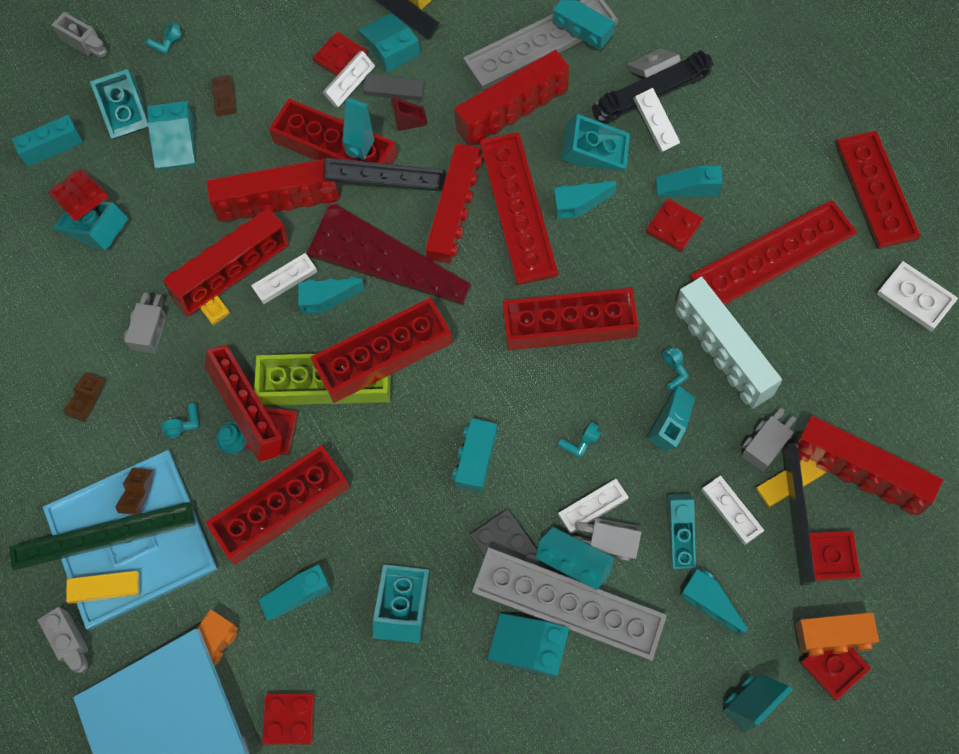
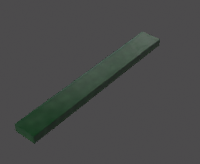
M188 502L10 546L11 569L18 570L195 526L192 504Z

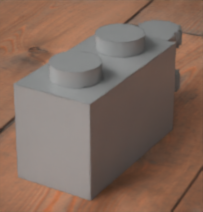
M63 12L52 24L58 38L87 56L91 54L98 57L106 56L107 50L103 47L104 44L98 38L94 28L66 12Z
M144 292L140 303H136L135 309L130 314L129 328L124 333V342L130 350L156 353L167 317L162 309L163 295L157 294L152 306L150 305L151 293Z
M782 408L773 417L771 416L767 422L762 420L755 430L758 434L754 439L749 437L742 446L745 451L741 457L763 473L794 433L790 430V427L796 421L795 417H790L786 425L778 421L784 415L785 410Z
M595 518L594 525L581 522L575 523L576 529L591 532L592 536L591 539L581 536H574V538L606 554L617 555L619 559H636L641 537V526Z
M57 607L38 619L57 659L66 663L69 666L68 668L79 674L85 672L88 668V662H86L87 659L84 654L89 649L69 612Z

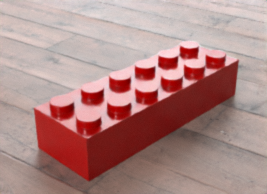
M555 49L456 106L454 113L457 133L468 146L480 144L479 140L497 134L505 126L514 124L522 116L529 115L539 106L546 105L556 96L563 95L568 90V63Z
M288 98L269 128L273 143L313 160L332 158L393 164L397 157L396 143L373 133L374 142L365 159L350 157L345 153L343 145V120Z
M324 159L207 180L209 203L219 222L252 218L267 208L273 213L291 211L295 208L312 207L322 203L329 204L330 202L339 201L340 198L337 182L323 180Z
M267 208L263 212L257 213L248 222L241 224L229 235L223 236L213 246L204 249L194 259L188 260L178 270L170 272L163 279V282L172 301L186 317L214 299V297L220 295L287 248L289 244L284 224Z
M633 288L503 301L507 351L637 338L639 326Z
M429 297L310 358L334 404L453 344L452 333L432 298Z
M814 416L810 417L796 441L800 460L808 462L810 459L818 463L817 468L837 475L843 482L859 486L863 492L873 493L881 497V500L888 504H896L902 507L903 511L911 515L919 516L934 503L944 480Z
M320 445L205 523L227 558L234 565H237L350 487L327 451Z

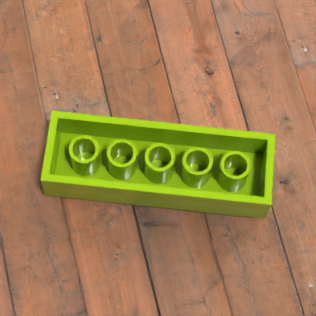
M315 354L256 355L254 391L262 405L333 404L310 357ZM391 375L334 404L390 402Z

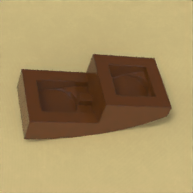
M231 75L212 78V93L216 116L236 113Z
M85 372L74 387L75 395L64 409L65 415L85 422L101 394L105 380Z
M131 469L123 482L125 491L115 506L118 513L139 515L151 487L154 475L153 470Z

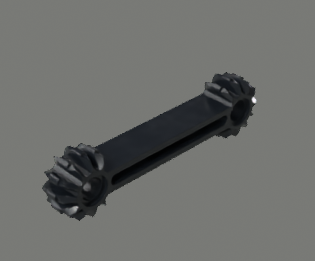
M700 50L688 56L687 59L616 92L606 93L594 102L595 104L592 106L594 116L599 122L608 124L615 119H619L621 115L638 108L633 98L651 88L654 89L659 98L689 83L700 82L701 79L709 75L714 69L713 59L706 51Z

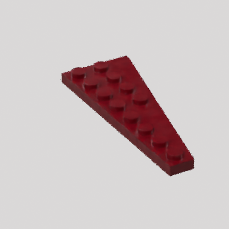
M333 202L329 203L307 251L308 257L463 306L471 288V284Z

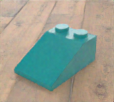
M392 13L358 30L386 72L420 56L418 39L411 29Z
M126 69L90 81L111 139L148 127V118L133 72Z
M188 102L147 106L148 128L155 170L196 165L193 113Z
M576 114L565 125L561 160L577 166L624 171L627 165L630 133Z
M103 201L77 221H74L64 212L52 229L91 248L106 251L112 245L116 235L124 228L128 218L113 202Z
M383 565L373 618V638L420 643L429 569Z
M500 613L487 660L557 680L569 628L545 621Z
M759 674L756 678L751 675L741 685L744 690L739 695L734 692L725 701L727 707L723 711L745 733L758 726L793 689L765 675Z

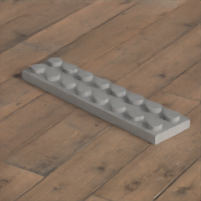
M580 0L581 3L615 21V25H617V17L604 0ZM552 15L464 57L463 62L483 91L556 49L560 53L584 40L574 37L563 28L557 27L552 23Z
M489 547L472 593L546 622L567 627L572 632L649 661H653L667 617L666 614L600 589L595 590L584 583Z

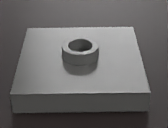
M660 48L626 65L628 71L647 78L679 63L680 57L679 54Z

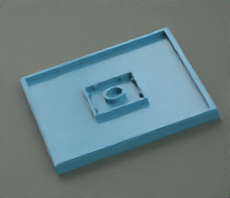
M169 450L164 451L43 506L52 535L135 516L118 513L115 508L125 491L123 482L132 468L148 469L154 472L148 496L139 514L188 502L191 503L171 452ZM194 508L195 526L61 559L68 579L130 571L139 572L138 596L77 603L87 630L95 628L218 570Z
M200 629L192 630L73 697L93 754H249Z

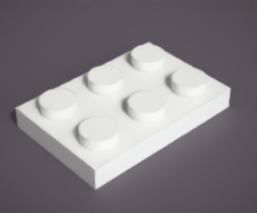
M904 261L877 293L879 297L931 332L958 299V297Z

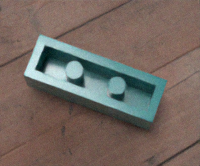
M561 0L553 9L552 23L599 50L614 35L615 21L578 0Z
M69 115L12 139L18 155L27 167L83 143Z
M471 418L470 425L465 426L463 438H466L465 444L460 446L458 452V459H461L459 467L455 466L452 480H455L456 488L483 493L498 433L497 424Z
M554 527L539 541L535 558L595 590H598L609 577L614 557Z

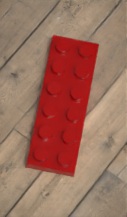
M877 130L837 139L835 144L877 248L880 249L918 240L921 235Z

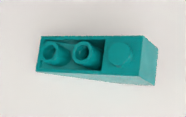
M602 181L594 184L582 183L576 186L562 185L554 188L556 219L577 218L615 195L616 181Z
M349 277L342 280L329 278L325 281L306 280L305 282H298V306L301 313L317 314L332 309L365 290L362 278Z
M677 385L648 435L647 440L664 452L676 448L687 429L696 397Z
M690 494L667 495V519L672 568H696L694 499Z

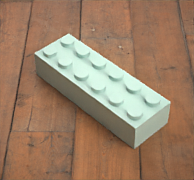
M703 277L680 289L675 306L677 316L680 319H684L688 324L690 333L693 336H697L701 341L703 350L706 353L709 352L714 358L713 361L719 370L722 369L727 375L729 384L732 387H736L740 392L742 401L747 405L749 404L753 409L773 397L782 382V378Z

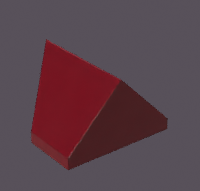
M396 97L390 99L398 131L422 127L428 124L424 107Z

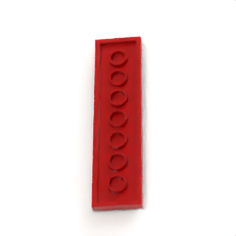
M519 132L479 140L517 286L558 277V270Z
M830 200L692 273L690 280L693 282L703 277L721 302L726 305L855 236L857 231L836 203Z

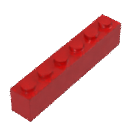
M455 144L425 249L426 258L432 261L451 264L453 257H457L459 245L456 244L463 235L464 227H462V223L468 217L469 210L466 208L473 199L472 187L477 185V169L482 167L483 156H480L479 147Z
M223 345L207 349L205 369L258 462L280 456L282 437L228 346Z

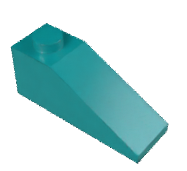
M347 98L343 131L345 153L352 158L365 159L374 142L368 107L365 103Z
M697 166L656 177L657 197H719L722 187L721 166Z
M317 565L294 576L259 599V602L269 622L332 590L320 565Z
M697 569L680 598L742 637L747 631V627L719 583L714 580V576L711 573Z

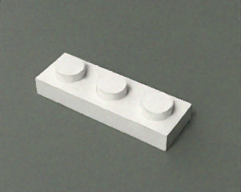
M359 51L322 93L334 107H339L375 65L363 51Z
M651 88L635 96L633 99L660 153L679 144L680 141L654 89Z
M304 253L251 286L264 305L297 285L298 282H302L317 273V269L307 254Z
M721 476L702 488L701 491L744 545L764 532L761 525Z
M614 479L558 513V516L568 532L572 534L578 530L575 528V523L589 524L595 518H599L627 501L629 497L618 480Z

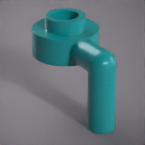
M172 21L167 25L163 35V44L148 37L145 45L166 54L171 43L178 41L181 36L180 25Z
M670 346L662 352V357L665 363L679 374L666 384L667 390L672 392L677 385H681L689 378V373L682 365V352L678 348Z
M191 403L187 405L190 421L183 422L179 419H171L162 422V435L167 436V438H177L184 431L198 429L199 419L196 404Z
M591 422L578 447L561 438L558 446L580 458L584 455L590 443L595 444L601 434L598 431L600 426Z

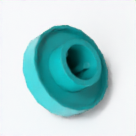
M234 421L226 423L219 430L216 438L218 448L231 455L240 452L247 444L246 439Z

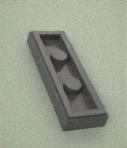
M367 74L363 93L364 95L422 101L425 80Z

